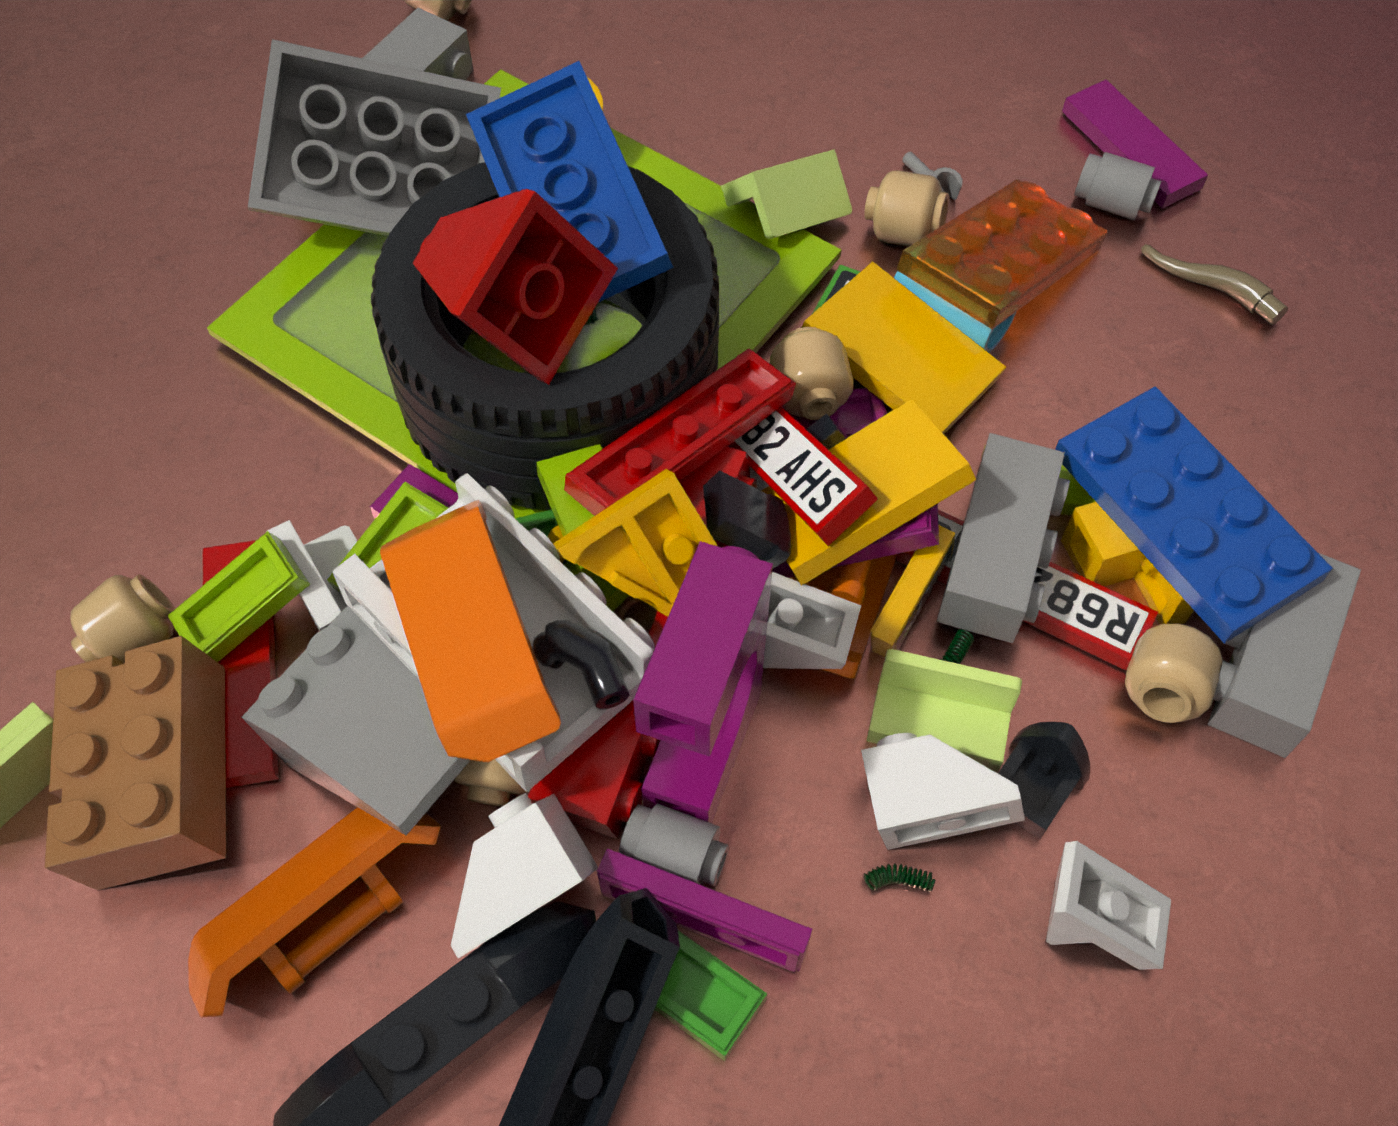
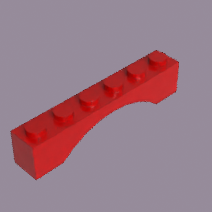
M726 447L679 482L706 527L703 486L719 470L757 489V479L750 477L747 452ZM714 539L718 547L728 546ZM658 611L648 633L655 647L668 618ZM632 700L531 788L528 797L534 804L554 794L572 824L617 839L623 822H628L635 807L638 804H642L643 783L639 782L648 756L654 758L661 740L636 732L634 702Z

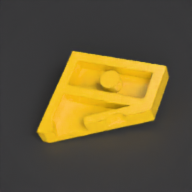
M665 469L553 543L559 554L567 561L591 571L624 593L653 606L658 612L667 617L673 607L699 542L702 541L717 546L675 474L668 469Z

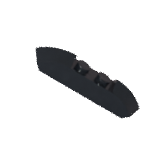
M647 888L619 895L601 914L581 942L561 980L499 1126L608 1125L680 948L677 924Z
M558 901L529 914L486 941L317 1069L274 1114L273 1126H392L553 1001L575 952L596 922L595 911Z

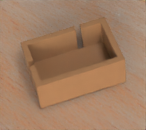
M183 636L125 651V663L110 655L56 670L49 793L61 798V803L48 806L45 869L98 891L226 858L225 668Z

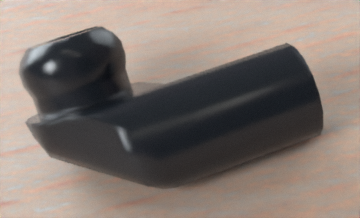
M556 620L548 623L545 626V632H541L534 638L532 649L541 665L558 669L565 662H568L582 671L597 709L605 710L616 707L630 696L612 648L605 639L569 620Z

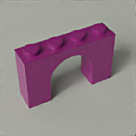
M702 541L699 542L633 699L636 732L661 740L642 786L643 806L653 809L658 803L709 823H713L759 700L762 687L773 564L759 560L756 555L746 549L736 546L721 548Z

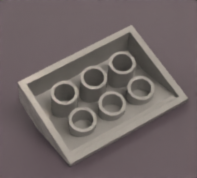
M272 39L248 210L389 236L391 230L410 206L443 180L485 162L466 114L499 99L501 88Z
M349 606L328 627L320 630L311 638L307 649L279 678L274 679L265 686L258 700L242 716L245 722L287 766L404 835L411 831L470 761L469 759L448 756L435 730L421 682Z

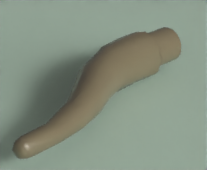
M1147 244L1141 248V252L1147 258L1167 272L1187 281L1209 286L1227 293L1252 314L1258 313L1271 325L1276 324L1288 311V307L1273 295L1271 288L1246 272L1224 265L1181 261L1163 255Z

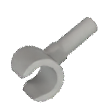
M912 152L904 155L903 163L914 173L936 177L940 182L942 192L949 193L950 198L953 200L957 199L962 187V178L956 170L942 167L933 171Z

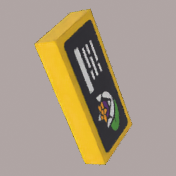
M938 525L939 545L915 551L870 631L872 651L885 657L888 649H900L953 554L956 533Z

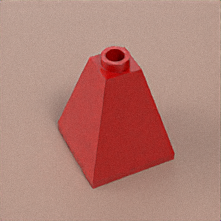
M523 189L441 217L430 235L422 242L420 251L413 261V265L454 316L538 380L548 385L618 270L607 257L538 193L529 189Z

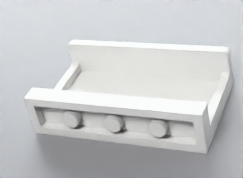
M465 473L455 481L458 493L457 502L438 517L476 500L480 501L487 515L486 523L531 646H533L534 638L541 632H545V626L548 623L556 620H569L605 639L610 644L630 695L626 701L616 707L605 710L597 709L580 669L568 662H565L558 669H553L549 666L545 667L538 662L545 684L559 711L560 728L550 735L495 759L528 792L634 699L655 646L648 633L640 624L631 618H626L622 621L606 606L607 602L603 592L588 575L583 572L574 575L559 561L560 556L557 549L543 532L537 528H533L530 531L525 529L514 518L515 515L511 505L500 491L491 485L485 489L482 488L468 473ZM356 554L352 555L332 570L345 603L420 681L382 559L369 568Z

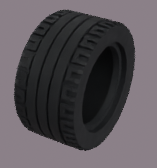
M479 163L443 180L410 206L383 243L382 253L374 266L375 273L372 276L371 283L373 292L371 293L370 302L380 347L406 428L409 430L415 444L420 446L424 457L432 461L433 467L440 472L447 473L448 478L454 483L465 473H468L482 488L485 489L489 485L495 487L512 506L550 510L551 506L538 478L536 462L600 444L602 449L717 370L719 343V276L717 275V258L714 256L712 243L707 239L704 226L698 222V217L686 207V204L672 190L641 170L628 166L674 268L607 298L606 300L620 306L634 316L642 324V327L627 344L615 353L594 364L571 371L556 373L549 385L541 382L530 373L515 372L491 365L465 350L463 345L473 329L448 310L413 265L422 242L430 235L441 217L500 198L486 163Z

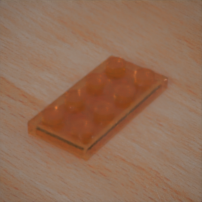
M1016 179L904 249L896 270L993 329L1101 248L1108 231L1093 223L1092 218L1087 213L1076 208H1067L1046 196V192L1040 186Z

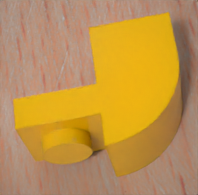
M1097 502L1074 509L1061 541L1079 575L1104 587L1134 578L1149 607L1158 611L1156 619L1159 625L1186 623L1194 610Z

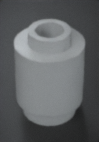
M1104 152L1103 157L1090 153L1080 175L1074 196L1086 199L1085 205L1135 220L1139 210L1150 213L1162 181L1152 178L1155 170L1153 166L1108 152Z
M658 803L653 809L638 804L625 827L619 853L702 886L704 882L715 886L723 870L729 845L719 842L721 827Z

